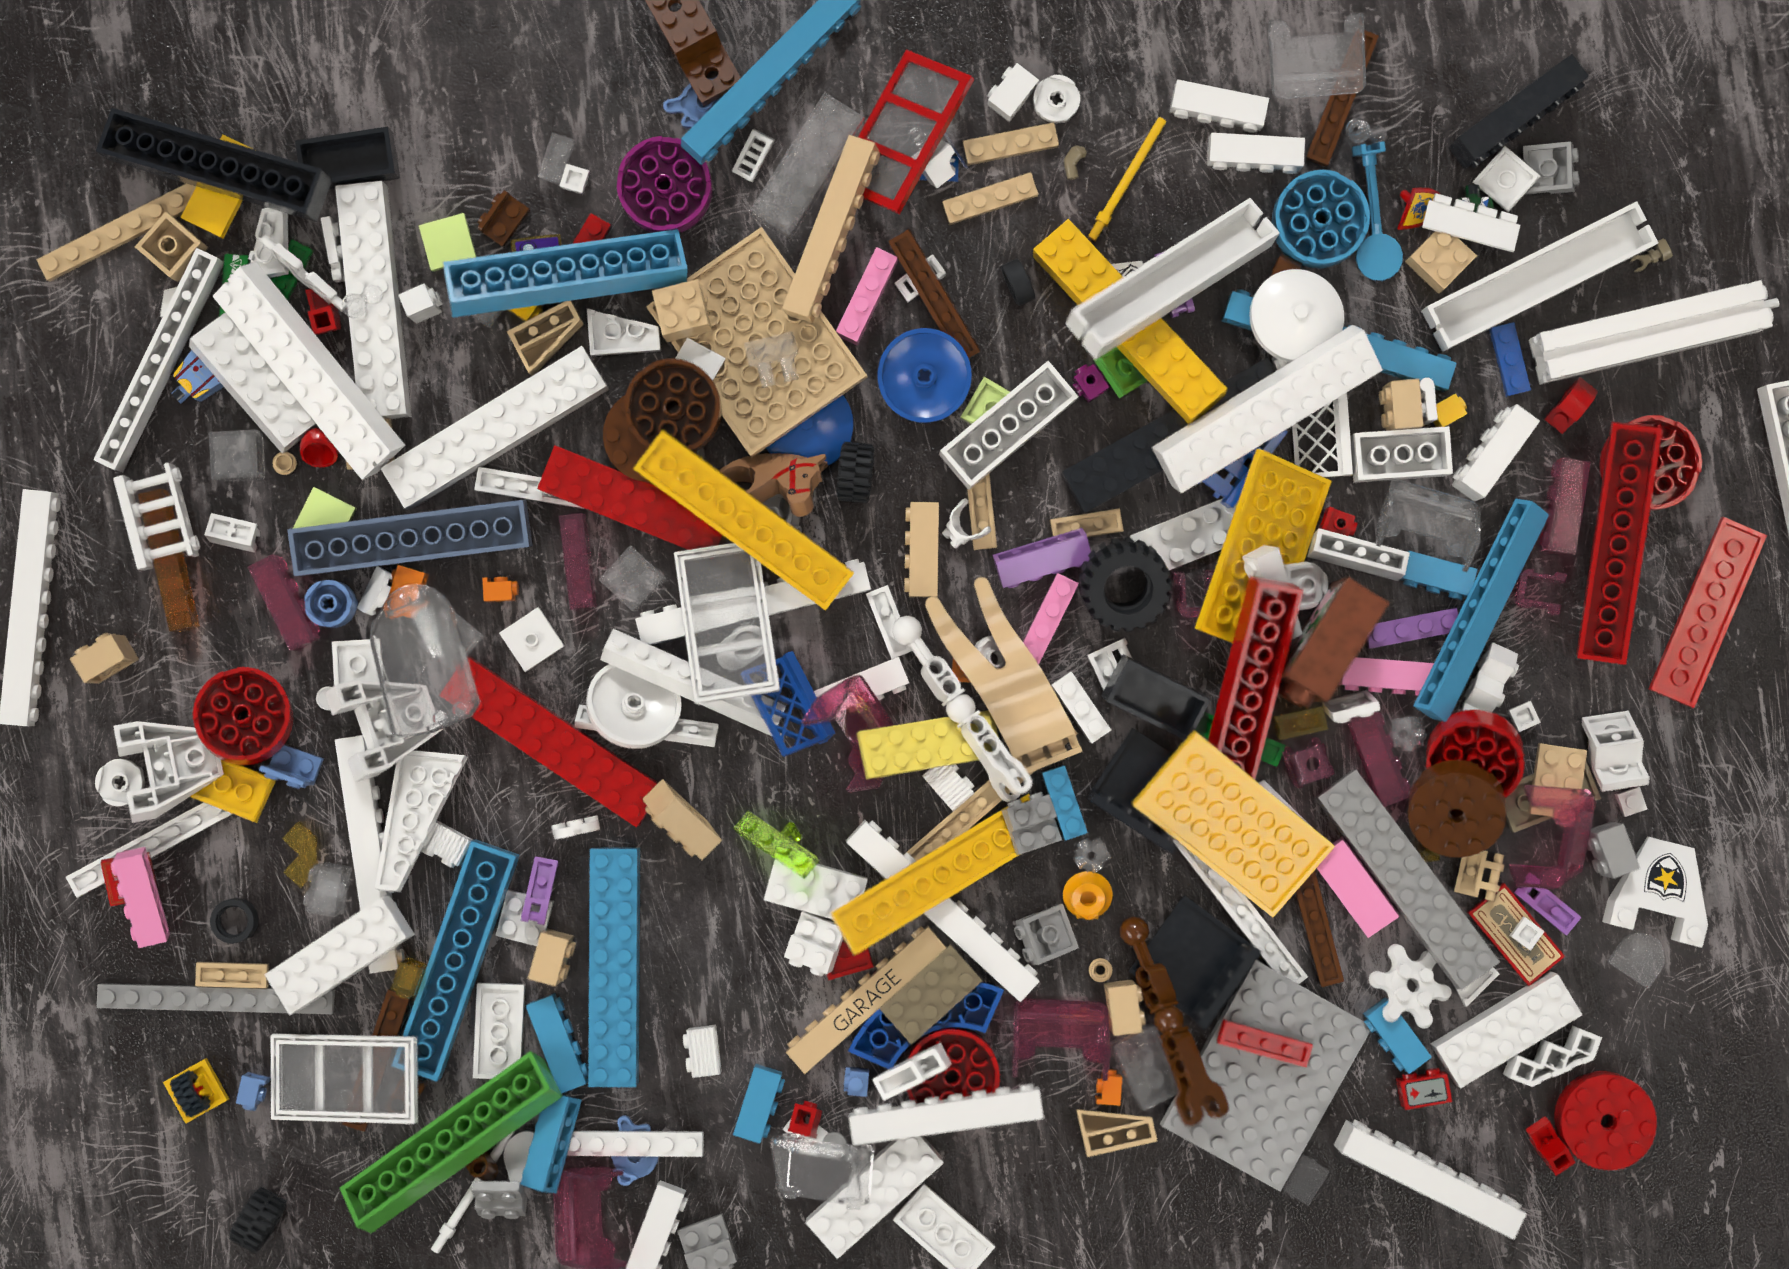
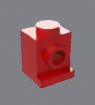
M1329 506L1325 509L1319 529L1353 536L1357 528V522H1354V515ZM1338 519L1344 521V527L1340 528L1337 526Z
M804 1101L803 1105L795 1103L788 1131L817 1139L818 1134L816 1133L822 1115V1110L817 1109L818 1104ZM811 1115L809 1123L807 1124L805 1118L806 1116Z

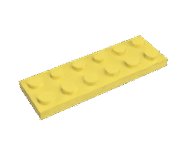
M989 710L980 711L979 715L986 719L998 737L996 723ZM949 717L859 731L857 733L866 780L978 761L979 759L964 739L961 727H957L959 723L953 722ZM970 723L971 730L978 733V727ZM984 743V749L992 752V747L988 743Z

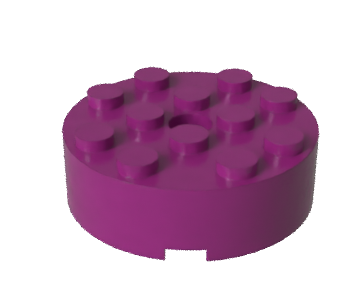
M662 136L646 139L635 145L625 155L619 166L616 185L620 202L630 219L648 232L654 233L676 229L679 230V233L686 231L701 220L710 205L713 186L706 162L701 165L681 147V139ZM662 181L671 182L669 189L661 190L658 186Z

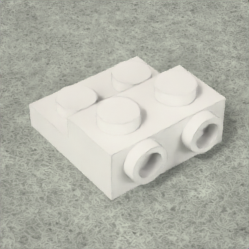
M802 911L784 957L790 959L789 964L802 967V965L811 968V973L823 976L824 973L832 972L843 936L834 922Z

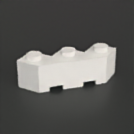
M1492 642L1482 656L1478 665L1480 669L1476 677L1471 680L1464 695L1466 699L1463 707L1458 709L1457 712L1465 710L1493 712L1496 707L1499 708L1505 699L1503 694L1504 684L1509 677L1515 676L1519 665L1516 664L1518 654Z
M1572 1026L1564 1047L1542 1039L1534 1060L1517 1054L1508 1060L1503 1074L1513 1080L1533 1087L1540 1084L1541 1081L1556 1077L1572 1070L1573 1067L1594 1060L1602 1037Z

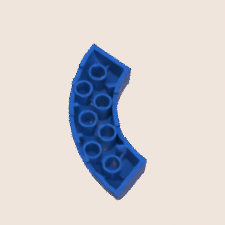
M983 982L979 983L922 1036L948 1027L968 1028L986 1033L1004 989ZM879 1008L864 1023L855 1036L848 1052L891 1069L911 1043Z

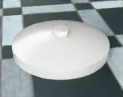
M1291 269L1274 274L1259 287L1250 306V325L1256 340L1270 355L1286 362L1294 361L1340 333L1344 326V309L1336 290L1323 277L1306 270Z
M608 664L595 675L590 683L586 697V709L593 727L608 741L626 748H646L663 741L673 731L681 712V696Z

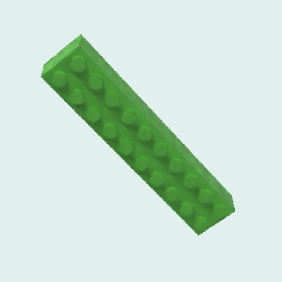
M532 1051L528 1052L340 1187L356 1227L373 1233L563 1097L545 1060Z

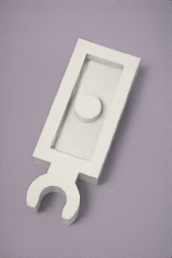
M330 216L322 217L321 223L333 281H336V283L344 282L342 246L339 245L338 236H340L339 223L335 222Z

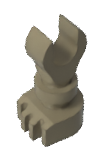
M1663 238L1658 241V244L1655 245L1656 250L1651 249L1646 255L1634 256L1629 263L1640 260L1642 266L1633 272H1641L1649 263L1652 262L1654 264L1658 262L1659 258L1663 262L1672 258V251L1666 239Z

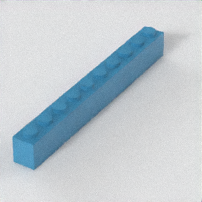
M818 0L681 138V147L701 165L706 160L710 162L717 155V149L722 144L727 145L734 137L733 133L738 128L742 129L750 121L749 116L754 111L756 113L761 111L766 104L765 100L770 95L774 97L781 90V84L786 79L790 81L797 74V68L802 63L807 64L814 56L813 52L818 47L821 49L827 44L830 39L829 36L833 31L836 33L840 31L846 23L844 20L849 15L853 17L860 10L861 0Z
M1239 289L1236 292L1232 291L1221 321L1252 331L1249 313L1253 297H1250V293ZM1371 332L1370 335L1366 334L1382 367L1381 373L1403 380L1419 379L1421 381L1423 378H1430L1434 382L1435 390L1445 392L1449 389L1457 364L1451 361V357L1443 354H1438L1437 356L1428 354L1429 350L1422 347H1415V349L1407 347V343L1400 340H1393L1391 342L1385 340L1384 336L1378 333Z
M1515 499L1413 705L1429 718L1444 722L1449 719L1544 527L1549 514L1533 501Z

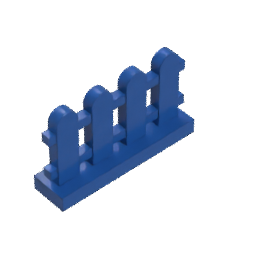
M1284 430L1263 443L1261 447H1256L1238 460L1225 466L1223 469L1229 473L1224 479L1214 473L1202 480V482L1215 491L1213 493L1215 498L1223 497L1220 502L1226 508H1233L1240 498L1256 449L1272 454L1288 431ZM1247 458H1249L1251 461L1248 465H1243ZM1233 477L1237 478L1235 483L1231 485L1230 482Z

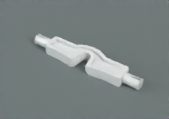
M267 235L261 238L260 243L269 249L271 255L289 269L301 283L312 289L328 304L332 303L341 312L347 308L348 304L339 298L337 292L315 272L308 273L305 271L301 260L280 243L276 244Z

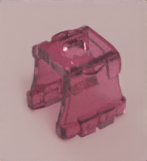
M1214 569L1204 570L1205 595L1212 580ZM1182 571L1173 572V582L1177 585L1178 599H1176L1178 612L1184 617H1199L1202 606L1186 607L1185 574Z
M1533 569L1521 572L1515 595L1516 605L1521 608L1546 610L1547 614L1559 615L1561 610L1560 604L1524 599L1527 579L1562 585L1566 583L1567 574L1556 572L1554 575L1534 572Z
M1318 737L1311 738L1313 747L1294 752L1288 746L1283 751L1285 766L1289 769L1287 772L1296 788H1302L1304 784L1322 778L1328 779L1335 774L1326 754V746L1324 743H1321ZM1311 757L1317 758L1319 767L1315 771H1310L1306 767V762Z

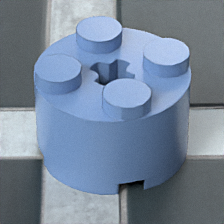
M334 580L316 582L308 589L304 600L305 611L309 619L319 626L338 628L347 624L354 617L358 606L353 590L348 585ZM329 599H330V600H334V601H333V605H334L333 608H328V607H329V603H328L327 601H328Z

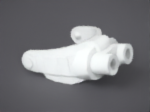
M966 498L962 499L952 510L950 521L946 524L947 528L942 532L947 539L950 538L952 540L950 544L956 549L961 544L964 545L969 540L982 538L991 531V528L988 526L980 533L969 536L962 530L960 514L969 502Z

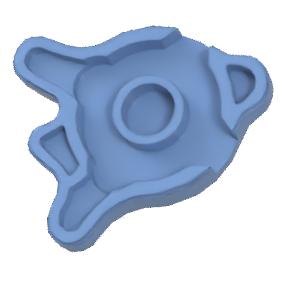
M689 84L680 96L666 100L663 107L669 114L683 113L682 127L691 129L721 98L703 107L692 86Z
M626 1115L620 1116L617 1121L619 1131H651L649 1124L635 1125ZM611 1156L616 1167L618 1182L623 1186H628L634 1180L649 1175L654 1170L659 1156Z

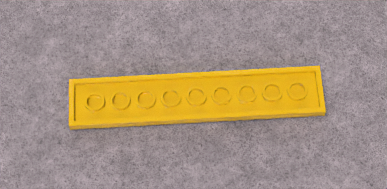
M664 430L660 432L634 467V470L824 610L828 608L854 574L853 570Z
M1027 794L1020 798L1021 802L1030 801V795ZM1000 810L829 913L853 955H856L1017 857L1018 855H1016L1002 811Z

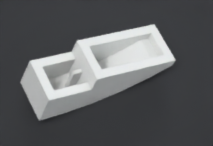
M938 1043L892 1067L872 1080L883 1100H886L946 1070L952 1063L941 1043Z

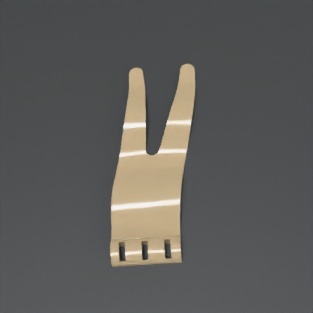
M977 578L974 586L989 630L1005 659L1006 664L1003 668H995L976 649L953 622L937 597H929L926 600L925 606L941 640L982 698L1003 736L1011 756L1017 759L1028 773L1082 752L1072 723L1033 655L1006 619L986 578ZM1066 737L1072 748L1069 751L1066 750L1062 741ZM1046 745L1051 754L1049 759H1046L1042 749ZM1026 753L1031 763L1029 767L1025 766L1022 755Z

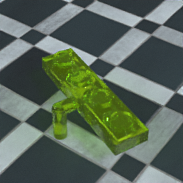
M747 811L733 827L740 836L803 879L820 862L818 857L794 842L799 841L802 836L793 822H789L779 832L750 811Z

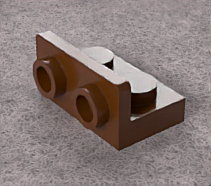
M505 190L494 197L491 203L493 206L488 213L484 212L478 220L479 226L477 227L481 233L503 248L530 212L527 206L512 197Z

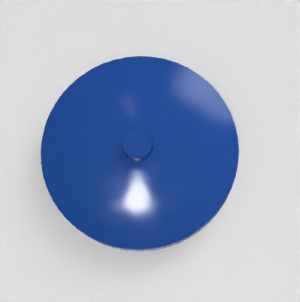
M919 328L901 334L887 346L878 366V385L885 402L896 414L913 422L931 423L950 416L963 404L971 386V366L965 350L953 337L936 329Z
M842 395L769 445L767 447L768 452L794 454L807 458L825 454L826 459L824 462H828V466L835 463L840 458L841 446L844 442H851L853 435V416L846 398Z

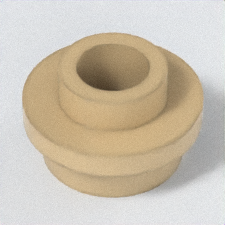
M1095 959L1089 965V974L1097 982L1107 981L1112 975V966L1106 959ZM1103 966L1105 971L1102 974L1096 973V968Z

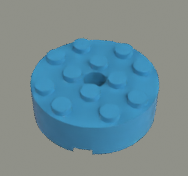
M1314 170L1295 178L1277 199L1272 213V224L1280 232L1276 238L1280 249L1285 255L1310 268H1327L1346 260L1363 242L1370 223L1369 205L1360 187L1353 180L1351 181L1338 172L1331 170ZM1316 214L1323 215L1326 218V223H1319L1315 219Z

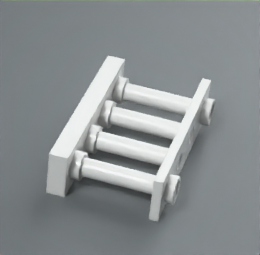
M171 463L164 464L166 473L134 482L130 480V477L123 475L113 478L138 570L152 569L154 559L186 550L188 556H199L200 543L197 536L193 535L179 482L182 481V475L179 468ZM169 482L172 496L143 504L136 503L134 494L137 490ZM175 505L177 519L148 527L142 526L140 519L142 513ZM181 528L184 538L183 542L153 550L148 548L146 542L148 536Z

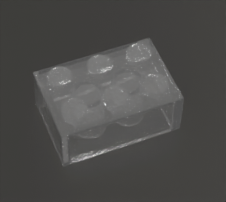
M1150 1022L1146 1023L1145 1026H1141L1142 1032L1124 1034L1108 1043L1137 1106L1143 1111L1178 1094L1176 1081L1162 1047V1039H1160V1034L1155 1025Z

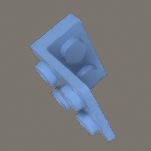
M284 744L273 755L270 765H261L259 770L265 772L264 776L276 781L278 779L287 780V785L297 789H300V787L306 788V786L315 784L324 759Z

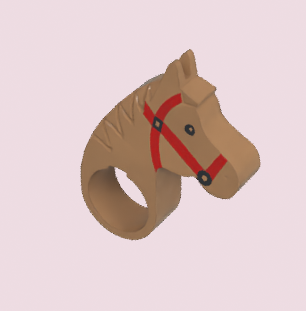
M766 453L757 454L752 458L747 456L735 460L721 468L719 472L734 483L742 481L753 483L746 492L761 503L777 494H781L789 502L792 514L801 517L808 515L813 510V491L819 482H822L821 472L828 466V462H824L826 459L825 454L807 458L794 454Z

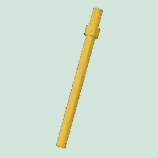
M1158 117L1104 210L1098 213L1095 218L1096 223L1088 235L1089 239L1096 241L1104 226H1108L1112 219L1111 214L1164 127L1166 121L1163 118Z

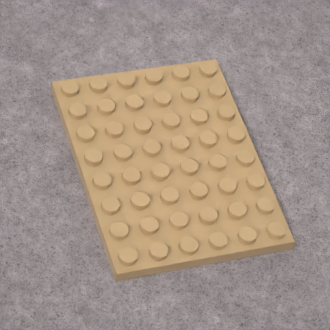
M762 227L687 278V282L698 279L701 284L712 327L710 332L688 338L726 358L712 381L721 398L723 418L751 458L868 378L822 311L817 318L815 317L813 323L788 316L783 311L782 307L795 273ZM653 301L646 307L660 326L655 302ZM687 338L671 341L678 353Z

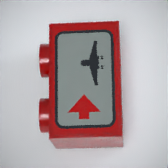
M1439 1068L1426 1069L1424 1074L1417 1075L1416 1072H1411L1410 1074L1403 1073L1401 1078H1396L1401 1107L1408 1110L1452 1102L1447 1073L1440 1071Z

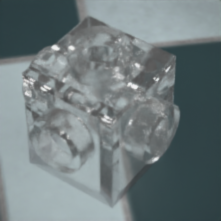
M1420 717L1391 719L1392 730H1390V740L1395 748H1401L1402 752L1417 751V747L1424 746L1426 730L1422 726Z
M1098 836L1091 841L1089 838H1086L1077 843L1078 848L1074 850L1076 856L1073 857L1080 870L1084 868L1087 872L1091 870L1093 873L1104 868V862L1112 858ZM1089 852H1094L1092 859L1087 858Z

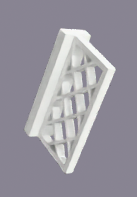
M1346 392L1325 405L1316 417L1310 414L1309 416L1313 420L1305 430L1297 423L1292 425L1295 465L1300 467V464L1307 457L1316 465L1312 471L1313 473L1318 468L1323 471L1315 473L1322 477L1353 476ZM1332 402H1333L1334 411L1329 407V405H1330ZM1326 409L1334 415V421L1328 428L1318 420ZM1315 422L1326 430L1318 440L1307 433ZM1334 425H1335V433H1333V432L1330 430ZM1297 428H1298L1300 431H1302V433L1299 435V437H1298V434H1297ZM1328 432L1336 438V444L1330 451L1319 443ZM1304 434L1315 442L1307 453L1298 447V441ZM1317 445L1328 453L1319 464L1309 456L1310 452ZM1336 448H1337V457H1336L1334 454H1332V452H1333ZM1299 452H1301V453L1304 455V456L1300 459V461H1299ZM1331 456L1338 462V471L1328 472L1321 465Z

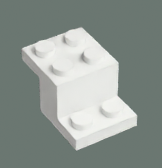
M1629 711L1583 717L1582 727L1589 739L1587 761L1601 791L1649 785L1650 777L1642 763L1644 740Z

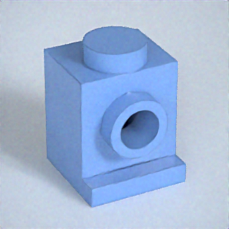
M846 1067L844 1091H848V1095L867 1097L869 1069Z
M250 1072L242 1075L236 1104H241L243 1109L255 1111L257 1105L265 1099L267 1088H264V1085L270 1082L271 1077Z

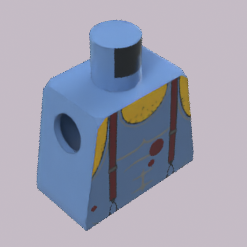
M191 350L173 374V377L181 385L171 394L180 403L184 402L190 395L195 400L201 402L224 386Z

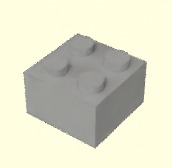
M1608 822L1584 831L1586 836L1584 838L1585 846L1588 851L1592 852L1594 860H1592L1593 867L1601 876L1616 878L1640 869L1623 823Z

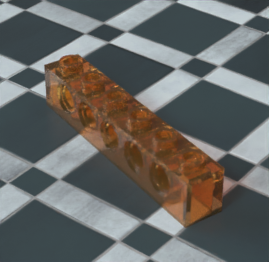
M164 489L138 494L140 504L170 496L169 491ZM172 506L142 513L145 527L175 519ZM178 529L148 536L151 550L179 543ZM183 551L154 559L153 563L169 632H182L200 627Z

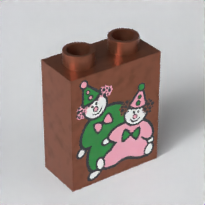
M1348 577L1331 582L1326 594H1324L1302 629L1303 634L1296 638L1288 651L1280 681L1282 685L1277 694L1300 708L1302 706L1309 708L1312 702H1328L1389 603Z

